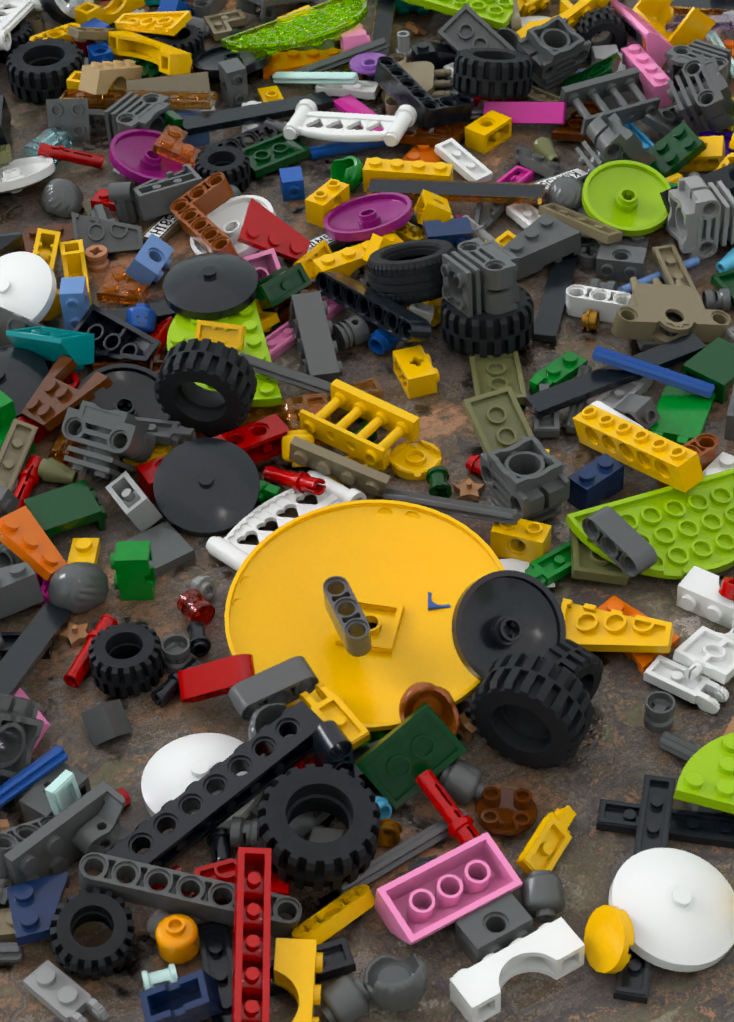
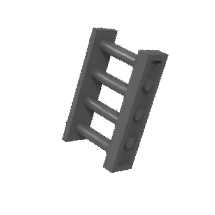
M636 67L561 87L559 102H565L566 108L570 106L576 108L583 118L581 135L585 136L587 135L586 129L588 125L601 113L609 118L615 112L624 125L642 120L648 113L650 115L656 114L661 99L659 96L646 99L637 87L640 72ZM629 90L638 102L629 105L620 93ZM611 95L619 108L610 110L602 98ZM593 101L601 113L591 115L583 103Z

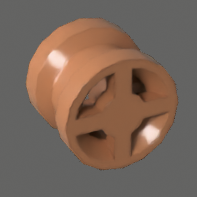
M92 245L85 250V257L88 260L87 269L89 271L99 273L106 271L110 267L109 260L106 258L108 251L105 246Z

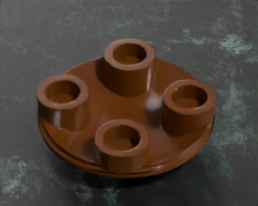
M493 786L487 787L483 790L482 797L475 806V816L479 824L486 830L498 835L510 836L523 833L534 825L538 815L537 806L532 800V793L524 788L515 790L509 788L498 789Z

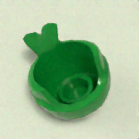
M352 155L344 159L334 160L331 165V178L349 184L350 192L355 190L363 181L362 161Z

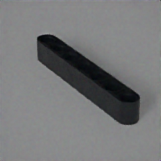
M319 272L317 274L315 286L318 292L320 291L324 296L404 342H425L430 338L431 325L423 317L380 295L378 292L342 272Z

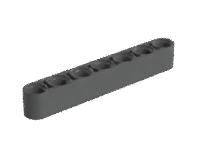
M98 852L86 854L79 862V885L82 889L86 888L87 893H92L93 887L100 888V893L102 894L110 890L114 892V899L120 896L125 902L234 926V883ZM90 870H97L100 872V874L97 876H90L87 874V872ZM123 877H128L133 881L130 883H122L119 881V879ZM158 884L162 885L165 889L156 891L151 886ZM193 892L197 896L194 898H187L183 895V893ZM271 892L270 935L279 937L292 936V931L300 923L302 915L301 904L291 896ZM224 899L229 904L219 905L215 900ZM287 913L291 915L293 919H281L279 917V914Z

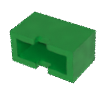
M117 541L115 553L110 555L111 570H116L114 574V588L119 590L121 601L154 600L156 575L154 565H149V561H152L153 558L150 541Z

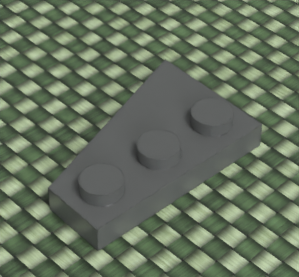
M71 212L74 240H83L84 252L92 245L105 246L108 255L137 252L144 245L141 226L117 221L112 222L98 217H88Z

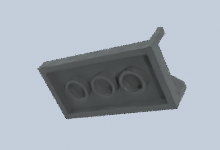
M237 0L236 9H241L242 12L260 15V19L265 21L277 16L278 5H297V2L310 3L312 0Z
M467 4L437 31L438 40L441 43L446 42L456 52L471 48H498L516 51Z
M102 781L4 854L11 885L62 873L84 854L86 855L91 852L106 854L116 841L125 839L130 835L118 821L126 803L125 798L105 781ZM103 842H110V845L107 847L101 846Z

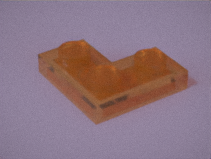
M168 124L154 143L152 152L183 164L188 163L193 167L195 159L201 153V150L193 145L184 143L188 132Z
M112 266L97 291V299L99 301L134 305L136 303H143L149 293L148 284L132 282L133 278L124 273L127 268Z

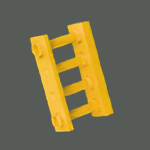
M335 379L330 384L331 401L314 415L304 409L299 411L300 430H308V434L313 435L314 438L382 471L386 469V451L400 437L415 442L420 437V417L338 379ZM338 407L349 412L336 425L325 420ZM359 417L369 421L358 434L346 430ZM379 427L391 431L378 445L367 440Z

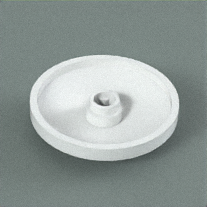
M42 156L15 159L9 162L8 166L1 167L0 193L21 192L23 188L34 185L50 176L55 171L53 159Z
M241 195L230 198L206 215L229 237L241 258L252 255L259 250L237 242L250 199L253 198L276 215L270 202L257 195ZM190 237V245L195 255L207 253Z
M13 252L1 256L0 307L39 323L50 310L56 295V278L53 270L41 257L34 253Z
M198 733L178 738L158 750L147 763L141 779L143 801L149 814L153 817L166 802L176 799L185 792L189 784L203 778L216 763L226 760L244 742L224 734ZM242 771V772H239V773L236 774V775H237V776H242V775H245L247 772H246V771ZM222 790L215 791V792L212 793V795H219V794H221L223 791H222ZM263 791L217 828L229 829L233 817H243L246 819L250 815V811L260 802ZM194 809L189 811L187 814H195L199 810Z
M652 848L630 857L618 870L610 887L608 902L610 906H617L628 913L633 923L635 935L634 946L629 945V948L638 956L663 969L693 972L713 966L729 952L734 944V891L725 877L710 863L683 850Z

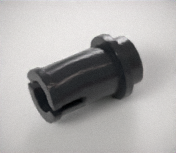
M198 621L192 622L187 627L191 647L190 652L196 657H203L208 654L211 642L206 637L204 624Z
M225 828L212 829L207 837V844L211 847L212 863L231 858L230 833Z

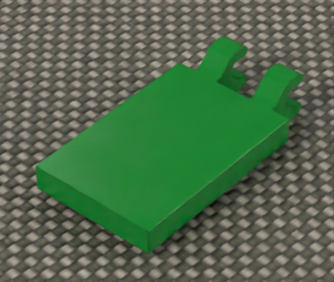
M666 384L656 407L660 419L648 430L677 444L684 445L696 436L703 434L715 403L716 393H713L711 398H705Z

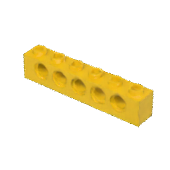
M594 405L584 408L582 412L572 418L581 444L602 454L606 453L615 460L679 491L686 493L704 479L698 453Z

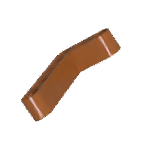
M217 172L176 199L171 204L170 210L179 226L207 253H228L239 256L229 237L206 217V215L225 203L233 195V190L222 172Z

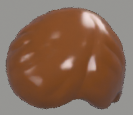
M418 682L411 685L405 691L399 703L401 722L427 702L451 731L457 735L460 717L456 704L448 690L430 682Z

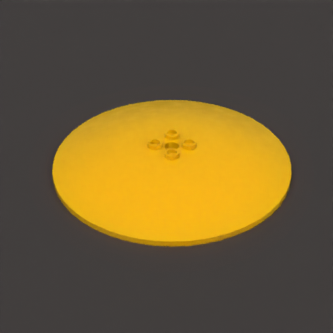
M357 500L325 506L296 517L282 525L261 541L244 560L232 581L226 600L224 618L229 650L232 656L252 654L255 675L292 657L302 656L317 676L319 683L323 682L333 694L336 693L369 732L393 730L401 723L399 716L401 697L415 683L430 682L445 688L451 694L456 705L474 693L481 681L466 669L456 652L452 638L453 612L461 594L471 583L482 576L504 570L490 546L478 534L463 523L437 510L418 504L394 500ZM332 576H341L348 581L368 623L377 624L375 628L370 629L372 647L369 653L364 656H352L346 651L326 610L323 584L326 579ZM428 592L432 593L431 600L435 604H449L451 607L428 611ZM316 690L309 693L317 703L322 701ZM299 698L291 703L286 704L287 708L290 706H295L298 702L301 701V699Z

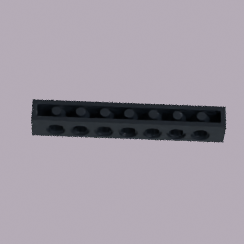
M302 700L295 706L288 707L272 724L262 727L249 742L239 745L226 760L216 763L203 778L189 784L185 792L176 799L166 802L153 817L139 823L135 831L125 839L116 841L106 854L159 867H168L207 836L212 829L217 828L271 785L275 778L286 773L287 770L314 750L313 732L323 721ZM288 734H294L291 738H284ZM263 753H271L269 756L266 757L260 756ZM242 771H246V772H247L245 775H242V776H237V775H236V774H238L239 772H242ZM218 790H222V791H223V792H222L221 794H219V795H212V793L215 792V791H218ZM194 809L199 810V811H198L197 813H195V814H191V815H190V814H187V813H188L189 811H191V810H194ZM167 829H174L169 834H162ZM141 849H149L144 854H137ZM128 877L121 878L125 883L133 881Z

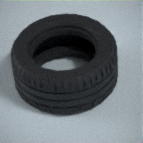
M422 239L396 243L378 249L367 260L370 288L399 305L422 303L443 297L442 254H448L451 257L450 252L456 251V248L445 240Z

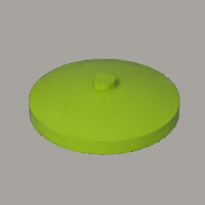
M631 160L611 161L598 166L587 176L582 190V205L588 217L622 231L623 236H642L658 230L666 223L669 214L660 193L670 189L671 186L661 173L646 164Z

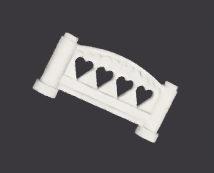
M0 0V15H5L0 17V50L10 49L12 42L10 31L32 9H35L37 12H46L39 0Z
M302 99L297 104L295 113L284 127L283 135L287 140L296 139L298 136H305L335 142L384 141L387 146L393 147L400 142L406 130L415 123L417 112L410 105H401L397 109L395 116L318 111L316 104L312 100ZM316 123H321L323 125V127L320 128L310 126ZM337 124L343 127L341 129L330 128ZM355 126H362L363 128L362 130H349ZM376 127H382L383 131L370 130Z
M310 470L307 473L311 477L321 478L325 481V484H321L326 485L322 495H315L309 492L299 493L294 488L286 490L251 511L226 537L212 536L206 543V549L210 555L238 571L247 556L257 546L239 544L238 542L246 540L248 535H256L260 543L269 534L274 532L258 530L260 527H264L267 522L275 521L279 528L295 519L278 516L281 513H285L286 509L295 508L299 517L325 506L348 501L367 500V497L356 488L349 489L330 477L319 473L317 470ZM307 495H314L318 504H300L297 502L304 500Z

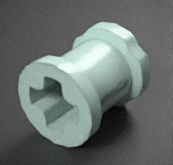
M174 963L169 964L166 969L150 973L146 970L141 971L144 990L163 983L166 985L174 983L178 978Z

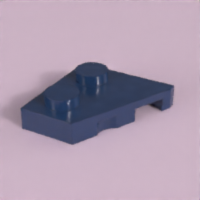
M67 871L6 887L18 946L50 938L52 915L57 914L56 907L62 902L65 888H68L70 885Z

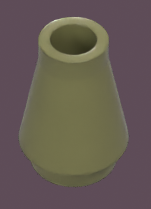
M540 137L533 143L534 153L545 156L544 159L547 161L560 163L561 158L558 156L551 139Z
M50 457L49 459L43 458L41 460L37 475L39 478H42L43 482L72 484L77 481L78 471Z

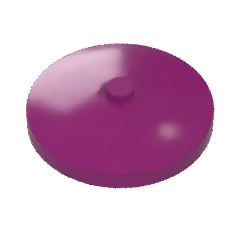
M150 129L126 130L117 134L110 143L109 159L112 165L122 175L140 184L154 178L157 181L164 179L167 172L173 171V173H177L183 170L182 165L187 163L195 170V156L188 146L177 138L163 132Z
M395 192L373 193L338 205L325 216L323 225L326 235L331 239L345 242L363 241L371 239L373 233L383 236L400 228L411 219L414 210L411 199L404 194Z

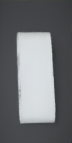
M571 285L566 289L565 311L568 315L582 318L583 313H587V310L590 308L593 311H599V321L613 323L618 309L628 305L631 294L584 285Z

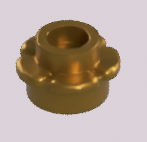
M589 308L587 313H583L582 327H586L587 332L598 330L599 311H593Z
M391 818L380 819L381 824L377 845L382 848H391L399 842L402 827L399 822H393Z

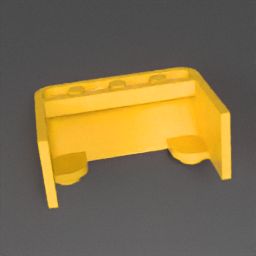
M639 0L632 9L640 14L672 46H689L691 42L694 43L695 39L703 40L716 23L713 19L692 7L673 32L667 26L673 18L674 10L670 6L673 0Z

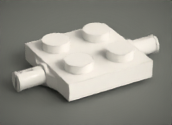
M702 626L674 651L673 660L688 668L684 671V677L687 680L690 678L689 681H693L699 674H703L711 680L725 685L734 676V627L728 633L723 634Z

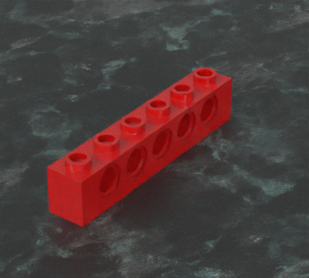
M273 414L212 438L226 440L237 445L256 464L282 454L281 440L290 429L277 414ZM165 456L136 466L139 486L152 504L156 503L153 490L154 476Z
M238 847L235 863L231 1022H269L271 848Z

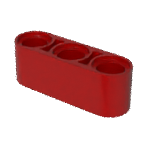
M252 654L233 655L177 672L181 702H198L228 694L235 684L255 675Z

